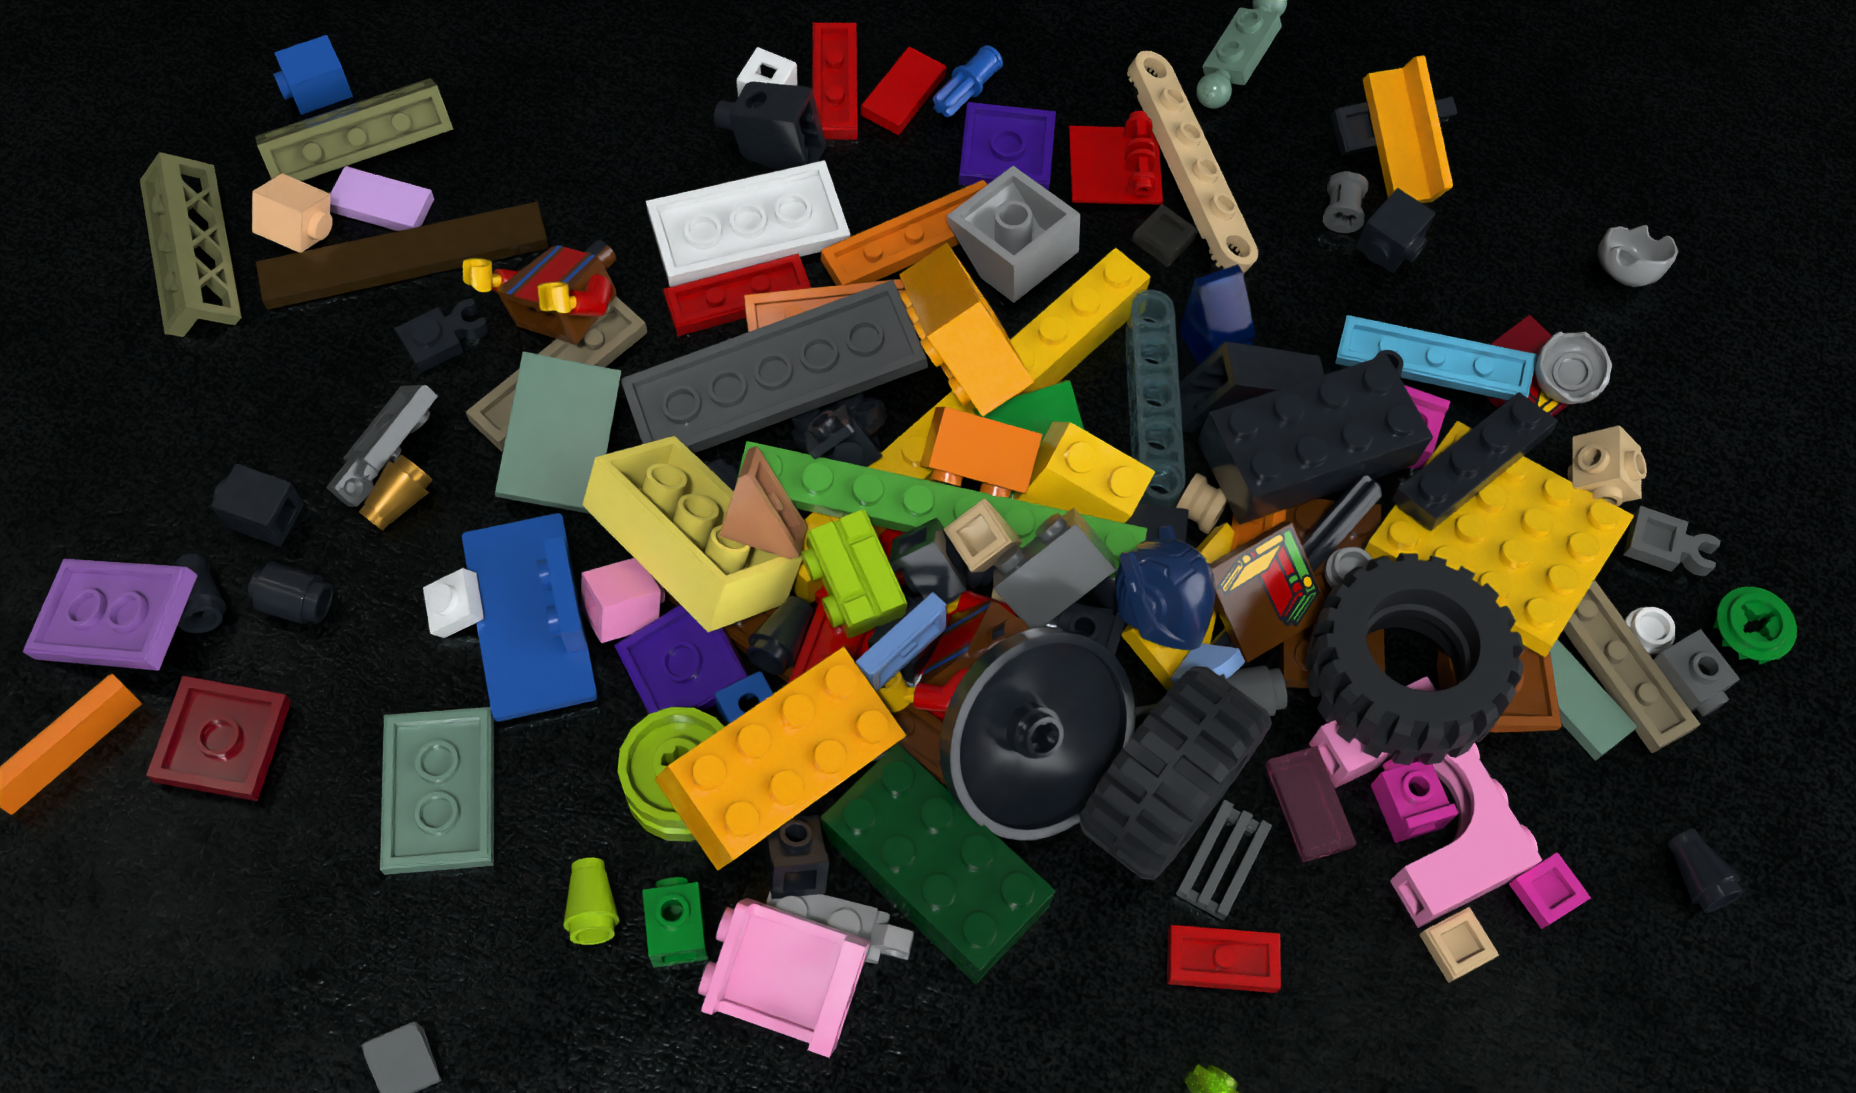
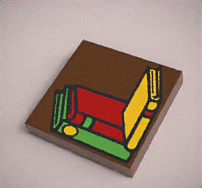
M1283 521L1210 563L1215 574V607L1234 648H1239L1245 662L1252 661L1314 624L1326 601L1291 522Z

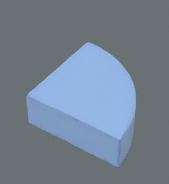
M1202 643L1200 648L1191 650L1171 677V680L1175 684L1182 675L1190 671L1194 666L1208 667L1219 676L1224 674L1225 679H1227L1244 664L1245 660L1239 648Z

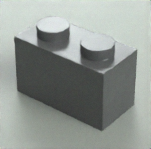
M1074 507L1063 516L1059 513L1050 516L1036 530L1035 534L1037 537L1023 548H1020L1019 545L1013 546L1001 555L995 563L993 588L1020 619L1028 625L1029 629L1042 628L1116 571L1113 552Z

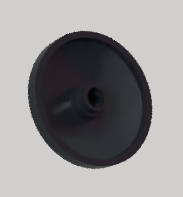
M1058 627L1034 628L1017 633L999 642L983 654L958 684L947 707L941 729L940 764L947 789L958 807L980 826L985 824L994 834L1015 840L1046 838L1077 824L1090 795L1095 791L1103 775L1108 771L1116 756L1135 732L1136 713L1134 695L1124 668L1117 658L1101 644L1078 632Z

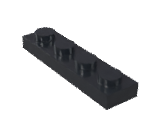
M1519 392L1398 487L1392 501L1428 530L1432 531L1553 432L1558 420Z

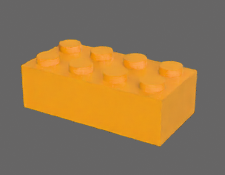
M945 243L899 274L906 289L899 295L907 306L906 311L914 322L913 327L921 338L920 343L934 365L942 367L949 379L948 383L964 407L972 402L983 417L1034 383L998 317L948 243Z
M842 647L669 764L654 780L718 871L907 735L845 647Z

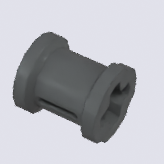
M1344 171L1330 177L1327 185L1330 203L1323 214V223L1327 228L1339 233H1350L1359 230L1363 226L1365 214L1361 209V205L1369 185L1364 176Z

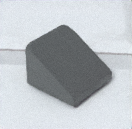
M417 1022L409 1023L361 1044L364 1057L380 1093H415L441 1081L424 1028Z

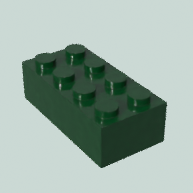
M898 743L821 816L823 838L975 984L986 975L1050 907L1056 892L985 824L980 826L963 812L954 802L949 791Z

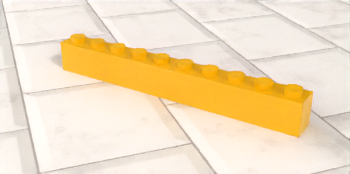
M1115 248L1011 339V342L1034 383L1016 395L1056 384L1143 307L1151 276ZM952 390L882 451V457L870 464L868 468L945 484L944 482L931 479L933 469L920 466L935 408L949 407L975 415L973 408H976L975 405L971 402L964 407ZM815 512L810 514L804 520L807 529L801 552L808 549L806 546L807 533L811 529L831 521H838L839 518ZM872 525L877 537L887 529ZM802 559L791 590L810 605L815 601L814 593L824 584L821 578L815 581L811 580Z

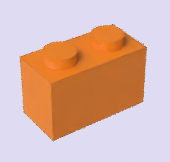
M936 407L920 466L933 469L931 479L961 487L962 479L967 478L981 482L979 492L988 493L993 496L1009 498L1011 491L1026 494L1043 434L949 407Z

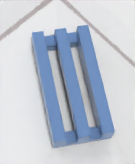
M932 592L856 661L857 666L876 692L946 629V603Z

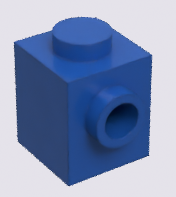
M327 35L274 52L282 71L273 75L284 100L293 97L301 115L353 97L342 66Z

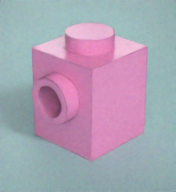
M635 558L582 572L581 610L601 643L631 635L659 618L660 604L665 601L664 588Z

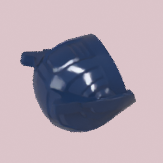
M1161 526L1158 530L1159 538L1145 540L1130 552L1121 553V563L1116 576L1117 612L1124 622L1139 629L1143 639L1174 649L1194 650L1200 648L1213 614L1216 596L1215 574L1210 563L1206 562V558L1190 544L1176 540L1172 526Z

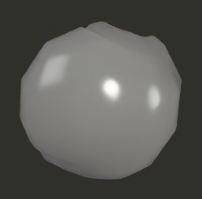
M1647 225L1630 230L1618 226L1607 230L1598 246L1597 255L1601 266L1613 279L1626 286L1638 287L1652 284L1659 280L1673 264L1679 251L1674 239L1670 236H1665L1660 240L1651 238Z
M1560 331L1555 333L1539 350L1534 371L1539 388L1549 398L1560 403L1577 404L1595 399L1609 383L1612 363L1606 348L1593 337H1590L1587 332L1562 333Z

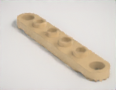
M1142 51L1137 54L1128 67L1129 71L1127 72L1128 76H1131L1129 78L1130 82H1134L1133 86L1138 90L1137 98L1140 105L1153 122L1152 131L1202 239L1207 240L1210 247L1209 253L1213 254L1211 259L1213 261L1217 260L1218 262L1215 265L1218 267L1222 265L1224 267L1222 271L1224 272L1229 270L1231 275L1236 273L1237 276L1242 273L1244 274L1258 258V249L1172 66L1161 55L1152 51ZM1148 68H1149V72H1150V73L1152 72V70L1155 71V72L1153 73L1154 76H1152L1151 74H1149V73L1147 72V69H1148ZM1230 244H1231V247H1230V248H1232V249H1233L1234 247H1237V249H1236L1235 251H1236V252H1239V251H1240V253L1238 254L1239 256H1237V255H1235L1233 252H1231V250L1228 248V246H1229Z

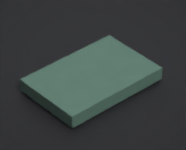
M528 352L522 353L495 497L591 514L582 504L595 457L607 453L621 376L620 370Z
M491 707L384 715L380 870L382 873L387 875L494 866V718L491 713Z

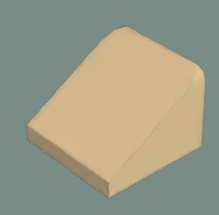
M982 499L943 529L971 572L986 571L996 563L1001 555L1013 546H1020L1023 543L1018 534L986 499Z

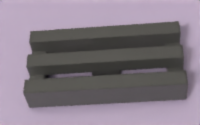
M1226 800L1221 804L1175 894L1222 921L1227 917L1272 827L1271 824L1263 820L1259 823L1252 819L1253 815L1245 810L1241 813L1233 809L1234 804ZM1227 820L1235 824V827L1200 894L1191 888ZM1246 830L1254 836L1221 902L1218 904L1212 901L1211 897Z

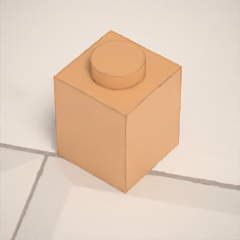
M282 173L253 191L252 232L302 253L329 235L332 227V216L330 215L331 194Z

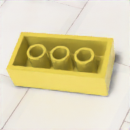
M676 436L595 457L582 505L708 633L781 606L790 594L802 561L801 555L788 559L719 536L734 491Z

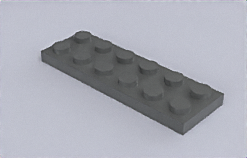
M890 280L621 378L620 380L643 444L676 436L691 452L697 453L928 368V363L894 280Z

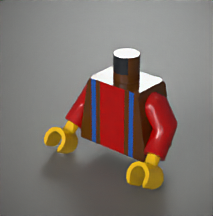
M595 240L584 252L557 245L548 249L520 271L496 269L493 274L491 261L471 258L463 261V282L467 285H472L479 292H489L492 289L494 292H497L518 327L576 345L596 320L606 314L609 304L616 297V288L606 271L616 261V256L613 250L601 240Z
M966 590L955 601L946 605V614L953 612L956 608L958 613L951 616L916 687H908L901 672H898L884 685L885 688H880L876 693L888 710L893 713L905 709L910 703H914L916 709L946 713L958 684L973 664L999 642L1017 633L1030 630L1028 625L1018 618V615L1008 604Z

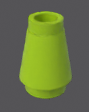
M598 858L579 859L571 865L572 874L570 876L563 926L569 931L570 940L574 943L582 945L603 943L614 937V927L619 923V916L605 871L604 861Z

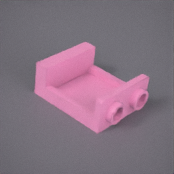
M749 898L739 901L735 909L727 907L716 935V940L724 942L717 963L709 961L699 985L698 994L706 996L701 1011L710 1015L717 1011L808 1042L810 1043L809 1051L830 1057L837 1047L871 940Z

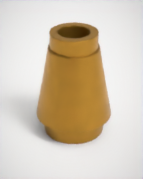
M400 455L394 463L388 461L359 513L383 531L389 523L394 522L429 493L426 488L433 479L409 459Z

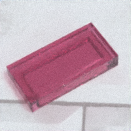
M1318 746L1268 760L1265 766L1302 862L1352 849L1356 845V841Z

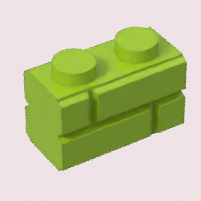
M861 509L839 518L838 521H831L811 529L807 533L806 546L808 549L802 551L801 556L811 580L815 581L821 578L828 596L822 598V604L833 628L842 625L847 638H853L872 630L876 626H882L905 615L908 603L865 510Z

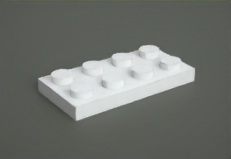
M825 160L646 201L648 215L670 287L798 253L800 257L818 253L822 249L850 237V232Z

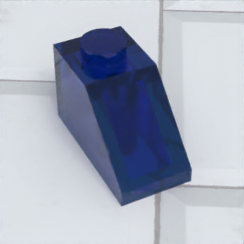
M1238 264L1200 277L1194 281L1179 331L1198 365L1226 341L1252 345L1255 338L1243 271Z

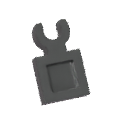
M1640 506L1633 513L1634 517L1631 520L1624 556L1668 571H1672L1679 562H1682L1688 571L1699 576H1707L1715 568L1716 562L1704 559L1698 550L1712 554L1720 546L1721 541L1718 538L1709 534H1699L1694 537L1687 535V521Z

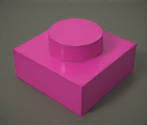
M1558 852L1509 883L1541 929L1591 898Z

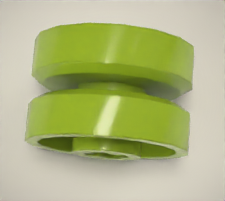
M669 707L649 714L635 725L627 735L620 748L618 775L633 817L647 832L667 841L691 842L696 840L654 779L669 764L724 728L714 716L696 708Z

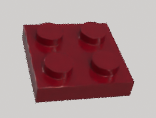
M182 676L146 776L155 783L258 801L291 704L290 699L286 694Z

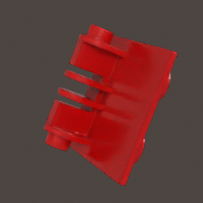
M1132 112L1130 118L1125 123V127L1069 126L1072 203L1163 204L1159 144L1152 131L1153 122L1146 112Z

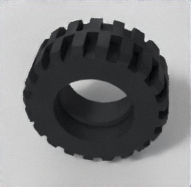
M1399 553L1395 562H1391L1389 556H1381L1370 560L1366 569L1364 567H1355L1344 576L1341 584L1333 587L1327 596L1309 637L1310 643L1305 654V667L1311 672L1306 681L1310 694L1313 697H1322L1317 707L1318 711L1326 722H1330L1333 719L1337 721L1340 725L1337 734L1345 741L1351 743L1354 738L1366 745L1363 752L1375 758H1379L1380 754L1384 752L1393 755L1392 762L1396 764L1410 765L1415 757H1420L1424 765L1441 763L1447 753L1450 757L1456 758L1468 752L1475 742H1481L1490 732L1516 693L1515 687L1522 678L1524 664L1519 659V656L1524 651L1523 643L1518 632L1510 631L1516 620L1509 607L1503 606L1500 608L1496 603L1499 594L1488 583L1481 586L1473 580L1475 573L1463 566L1460 567L1459 571L1446 566V559L1430 556L1428 561L1418 560V554ZM1385 628H1406L1428 636L1438 643L1451 659L1456 672L1457 685L1441 691H1420L1397 683L1388 677L1375 663L1368 649L1366 636Z
M1192 667L1190 671L1182 675L1180 680L1168 690L1163 699L1151 710L1148 717L1136 729L1131 739L1121 749L1108 771L1097 784L1095 791L1090 795L1085 804L1086 807L1079 816V823L1083 833L1141 879L1155 880L1175 859L1196 830L1202 825L1266 736L1272 724L1267 710L1210 668Z

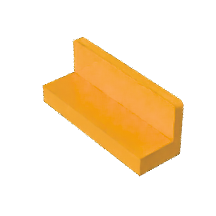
M1422 55L1414 57L1403 68L1368 73L1362 80L1388 198L1399 188L1420 203L1433 202L1453 187L1426 58Z

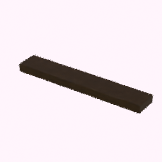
M537 201L308 250L302 253L256 262L262 301L266 309L269 310L463 267V261L466 259L479 258L493 261L548 249L549 245Z

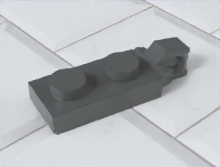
M427 385L400 386L343 459L346 463L326 488L347 506L357 507L371 493L374 487L373 479L378 476V472L384 470L388 461L394 463L401 453L399 445L406 436L418 430L428 420L430 416L428 408L438 396Z

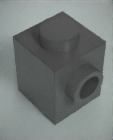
M1701 629L1662 651L1653 659L1690 711L1698 710L1702 717L1728 702L1730 699L1724 692L1740 680Z

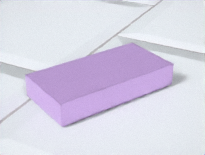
M345 166L330 193V212L396 231H402L422 226L434 201V196L430 189Z

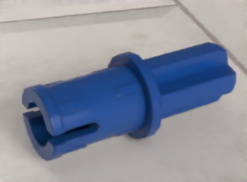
M985 45L978 50V53L965 66H957L952 72V78L934 95V110L937 113H942L945 117H950L969 98L977 97L983 90V84L1003 66V60L999 52L993 47Z

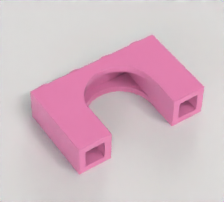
M1428 677L1405 686L1420 691H1440L1434 688ZM1336 720L1321 726L1309 742L1335 788L1381 767L1393 757V755L1384 752L1380 754L1379 758L1363 752L1366 745L1355 738L1351 743H1348L1337 734L1340 725ZM1475 743L1468 752L1456 758L1450 757L1447 753L1441 763L1433 764L1438 777L1451 791L1459 813L1458 828L1452 843L1405 866L1390 880L1418 928L1516 879L1542 861L1538 854V846L1533 834L1527 827L1520 825L1508 806V797L1504 788L1497 780L1491 779L1479 760L1480 754ZM1415 757L1414 760L1415 762L1420 761L1421 758Z

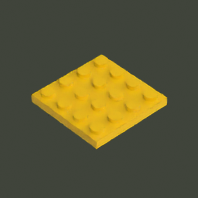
M1457 421L1424 467L1471 431L1472 428ZM1523 456L1432 531L1428 530L1396 504L1369 540L1365 551L1372 559L1389 556L1391 562L1396 561L1399 553L1418 554V560L1428 561L1430 556L1446 559V566L1459 571L1460 567L1463 566L1475 573L1473 577L1475 582L1481 586L1488 583L1499 594L1496 603L1500 608L1503 606L1509 607L1516 620L1510 631L1518 632L1521 635L1524 646L1546 657L1634 515L1602 498L1593 499V493L1588 490L1574 488L1571 481Z

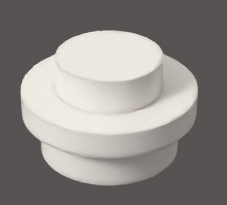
M1643 607L1632 611L1626 617L1625 622L1650 656L1659 655L1674 643L1675 624L1671 616L1664 610L1656 607Z

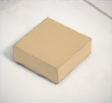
M1470 907L1419 934L1448 983L1499 956Z

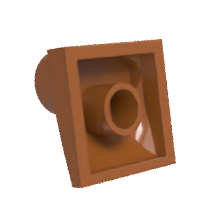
M1439 645L1436 666L1439 690L1441 691L1456 686L1457 678L1451 659ZM1523 645L1524 651L1519 656V659L1524 664L1522 678L1515 687L1516 693L1490 732L1559 730L1562 727L1550 651L1544 657Z

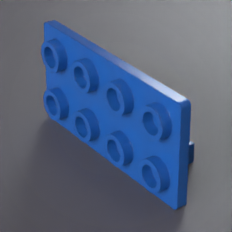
M556 513L463 533L462 541L467 570L477 574L484 619L476 624L491 713L494 720L500 722L596 700L598 694L562 515Z

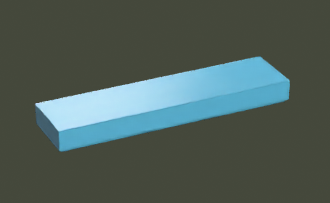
M1347 315L1335 364L1350 367L1372 360L1382 350H1392L1397 352L1404 362L1401 378L1510 400L1519 392L1528 398L1537 354Z

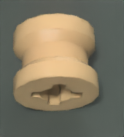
M1196 473L1176 508L1189 509L1188 519L1198 523L1200 531L1209 534L1228 501L1221 488L1216 489L1207 483L1206 477Z

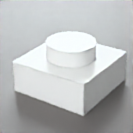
M462 568L423 587L430 634L445 638L484 619L477 574L475 572Z

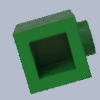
M674 877L657 881L655 888L644 889L643 901L648 955L653 967L709 960L703 902L698 882L688 883L686 878Z

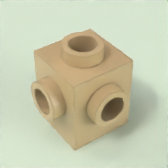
M1621 426L1573 436V464L1568 467V480L1572 482L1574 488L1588 490L1593 493V499L1602 498L1617 507L1623 502L1642 498L1641 479L1646 477V462L1641 453V447Z

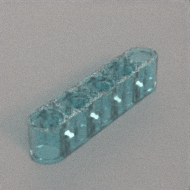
M1146 290L1137 294L1134 298L1125 330L1131 455L1133 459L1155 471L1139 502L1177 507L1186 478L1175 311L1172 300L1161 291ZM1144 319H1152L1155 323L1147 322ZM1144 359H1152L1157 361L1159 364H1152L1145 361ZM1147 400L1157 401L1162 406H1152L1147 403ZM1148 443H1159L1163 445L1165 449H1154ZM1150 486H1162L1169 493H1157L1150 488Z

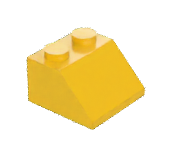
M1053 421L1039 446L1027 493L1015 492L1011 499L1070 511L1074 507L1080 514L1125 523L1135 511L1155 471L1071 422Z

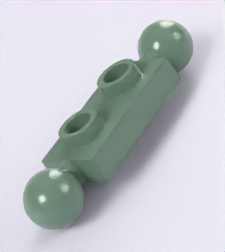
M1253 0V9H1238L1202 66L1204 76L1198 82L1196 95L1203 106L1210 109L1224 106L1232 94L1231 83L1245 85L1282 27L1280 16L1287 7V0Z

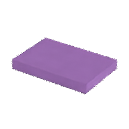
M63 559L23 653L35 660L159 671L198 575L183 566Z

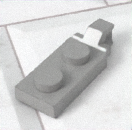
M769 892L767 905L871 940L864 963L878 964L880 953L908 960L914 939V931L889 925L890 914L878 911V908L823 894L798 897L786 896L784 898L771 899V893Z

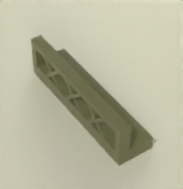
M429 78L255 136L271 179L283 173L303 181L453 130L438 87Z
M159 152L141 177L140 184L165 334L184 337L197 319L236 325L242 317L214 165ZM181 174L200 178L202 191L197 194L182 180ZM193 208L208 222L209 229L205 232L188 218L187 211ZM200 246L215 260L216 267L213 270L206 267L195 257L194 249ZM207 285L222 299L223 306L203 303L201 288Z

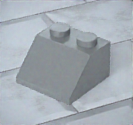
M1014 166L1010 167L947 215V223L979 276L1013 303L1079 252L1080 213Z

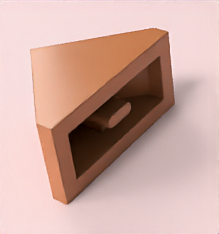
M757 446L749 448L719 536L788 559L798 557L801 552L807 525Z

